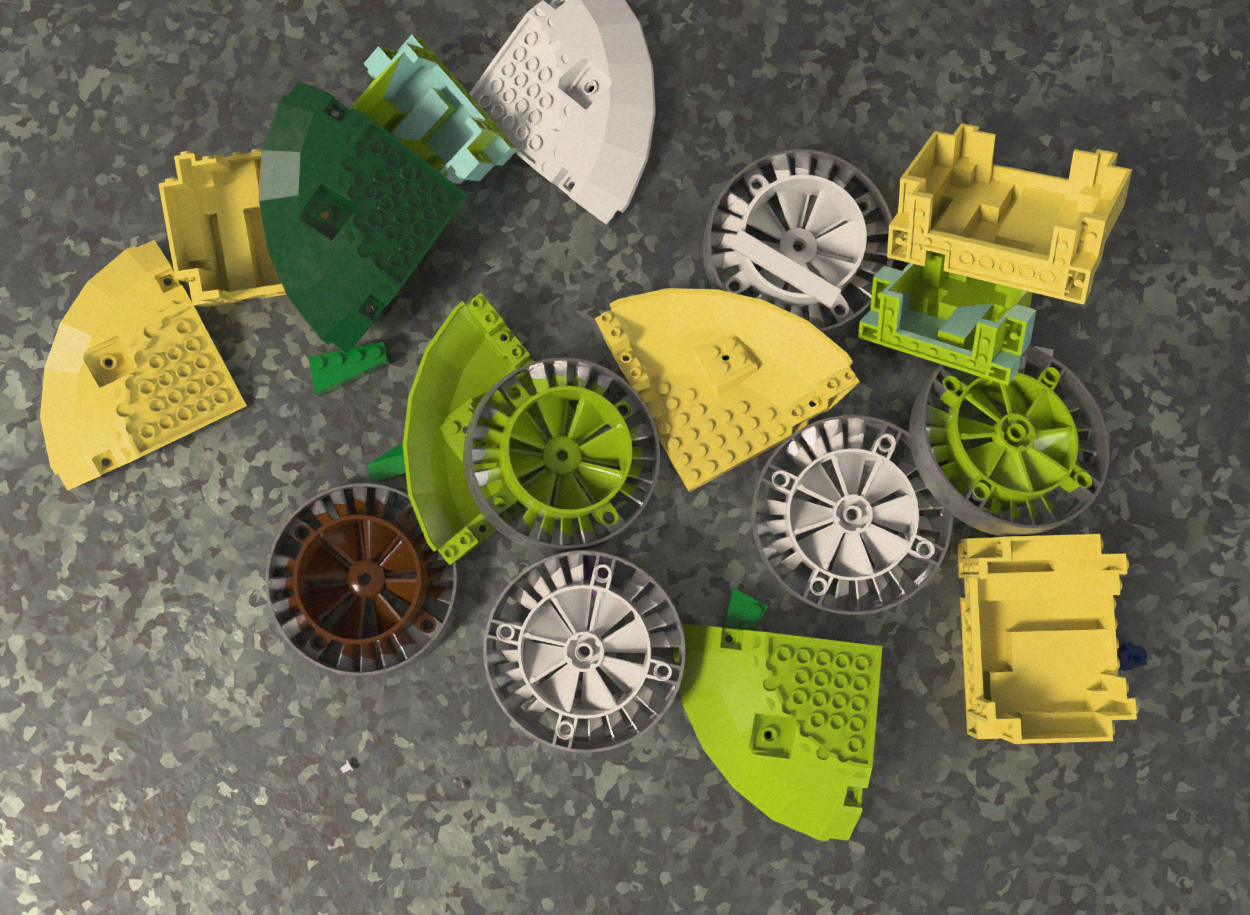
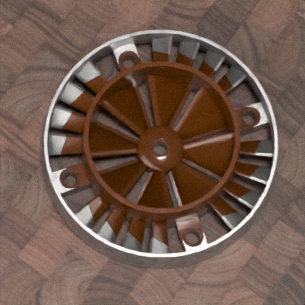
M356 482L324 491L302 504L284 523L274 540L268 557L265 579L266 596L271 615L278 630L291 647L302 657L323 669L355 677L380 676L401 670L429 654L446 636L456 619L464 592L465 572L463 557L452 565L431 568L430 562L444 558L438 550L435 552L432 549L425 550L424 545L427 544L423 532L418 536L414 534L420 524L418 519L415 521L409 519L410 512L414 511L411 501L397 521L383 517L390 491L409 499L408 491L403 488L379 482ZM367 487L376 488L373 515L366 514ZM345 489H352L356 514L349 515L344 495ZM330 496L339 517L332 520L322 499ZM309 509L323 525L319 529H316L301 518ZM362 520H363V526H364L366 559H365V551H364V543H363V534H362V526H361V521H362ZM307 528L309 536L304 539L302 531ZM288 534L303 544L297 559L280 554ZM399 537H401L402 540L396 545V547L385 558V560L382 563H380L382 559L385 557V555L392 548V546L399 539ZM322 541H326L332 548H334L347 561H349L352 564V566L345 562L334 552H332L325 545H323ZM277 570L294 571L293 577H276ZM417 572V578H388L389 575ZM366 573L371 575V582L369 584L363 581ZM347 579V582L314 587L309 585V580ZM432 580L454 581L453 588L433 586ZM294 590L295 596L278 600L277 593ZM385 591L408 609L406 614L402 617L381 592ZM353 593L355 596L333 625L326 623L324 619ZM370 598L375 636L363 638L366 600ZM429 598L450 604L443 621L425 609ZM297 609L301 610L302 613L285 621L283 615ZM427 619H431L433 621L434 626L432 629H427L425 627V621ZM311 624L316 631L306 645L303 646L296 639L295 635ZM411 625L431 638L422 649L406 631ZM319 637H322L325 641L323 647L317 644ZM392 637L396 639L404 657L406 658V660L403 662L400 661V658L391 640ZM335 640L344 643L336 667L321 660ZM376 642H378L384 668L378 670L375 650ZM357 644L361 645L360 672L354 671Z

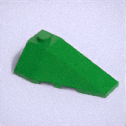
M403 442L367 464L371 482H379L406 475Z

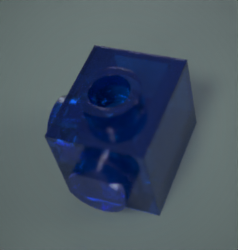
M1133 642L1122 644V648L1117 649V657L1120 660V668L1118 670L1127 671L1148 665L1146 661L1147 653L1142 648V645H1135Z

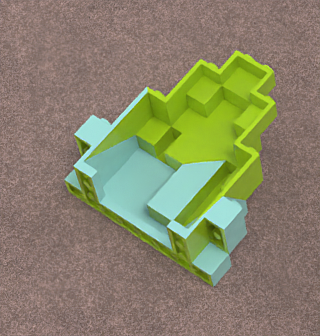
M411 34L398 51L378 46L364 62V65L368 68L367 72L375 80L349 110L353 107L372 118L452 183L461 184L463 180L480 181L494 165L503 166L518 150L421 37Z
M933 253L925 266L909 263L903 271L883 266L873 276L871 308L860 320L858 338L1007 386L1017 375L1021 355L1030 345L1036 310L1030 308L1033 292L944 271L945 254Z

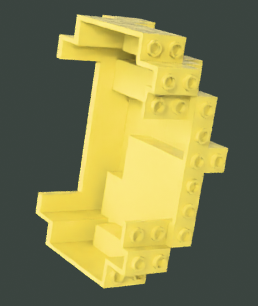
M961 123L953 135L934 131L900 178L899 207L897 215L889 225L887 257L925 266L934 252L945 254L944 271L1085 304L1092 289L1094 274L1102 260L1105 242L1125 205L1132 169L1115 166L1118 153L1097 149L1096 153L1075 149L1069 179L993 164L996 134L979 131L980 127Z
M253 149L251 153L244 154V152H234L232 156L227 157L224 155L200 157L198 154L193 153V151H184L180 153L181 155L174 156L178 180L177 178L165 179L164 183H158L175 279L189 282L191 299L194 306L208 307L241 302L243 299L249 298L261 299L286 295L267 251L259 207L262 149ZM325 211L321 212V217L324 219L328 218V213Z
M1100 534L957 539L959 578H964L965 597H960L967 734L977 739L1002 738L1013 744L1113 741L1115 726L1112 720L1137 719L1136 714L1139 710L1135 698L1127 696L1129 685L1126 678L1118 676V669L1120 668V660L1117 657L1119 641L1115 631L1118 623L1114 615L1116 600L1113 598V595H1120L1122 580L1119 578V574H1127L1129 569V560L1126 558V554H1101L1103 540L1100 538Z

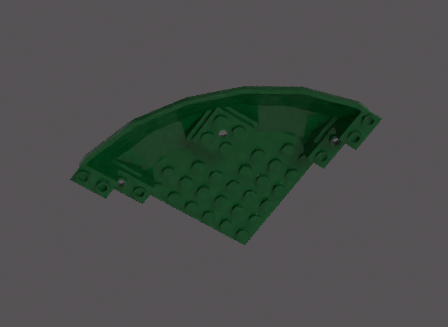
M298 81L288 96L284 95L278 102L261 151L259 207L266 246L289 301L321 341L327 345L332 343L348 354L373 325L384 307L388 306L468 194L372 118L353 107L349 110L336 100L332 94ZM337 111L338 117H334L331 112ZM321 212H327L328 218H322ZM367 306L372 307V313L366 311Z

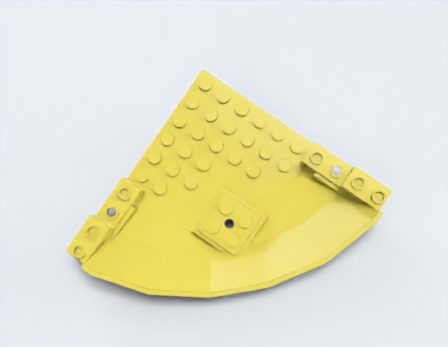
M155 240L139 247L132 246L127 248L86 283L61 321L44 368L40 419L50 466L55 475L58 474L67 490L95 479L117 467H121L247 406L183 286L175 279V273ZM170 279L171 285L166 286L164 280ZM111 359L113 361L112 366H106L105 360ZM104 458L109 459V465L104 466L102 460Z
M666 288L617 299L610 303L611 310L595 318L614 361H616L623 373L624 380L633 387L646 404L657 429L659 442L688 492L784 442L795 432L807 426L810 419L833 408L860 383L850 367L852 364L851 358L842 348L809 321L761 299L717 289ZM724 355L729 356V360L724 361L722 357ZM625 357L630 358L628 361L623 360ZM814 402L816 406L811 407L809 403Z

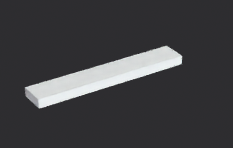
M741 229L729 246L734 251L829 308L832 307L841 292V289Z

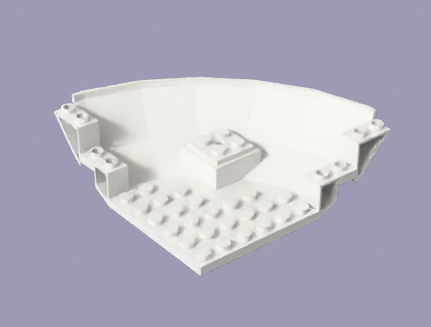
M542 0L526 13L469 94L518 149L515 152L547 180L558 186L571 199L607 225L617 210L624 213L629 206L649 157L656 109L653 64L643 29L626 0H552L550 4ZM594 86V90L589 92L590 87Z

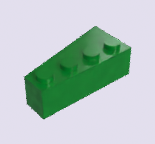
M384 342L354 347L348 354L339 350L308 356L314 394L319 397L332 390L339 389L347 383L354 382L367 374L391 365L389 348Z
M732 588L722 628L756 631L768 606ZM730 635L725 637L726 642L729 643L731 641Z

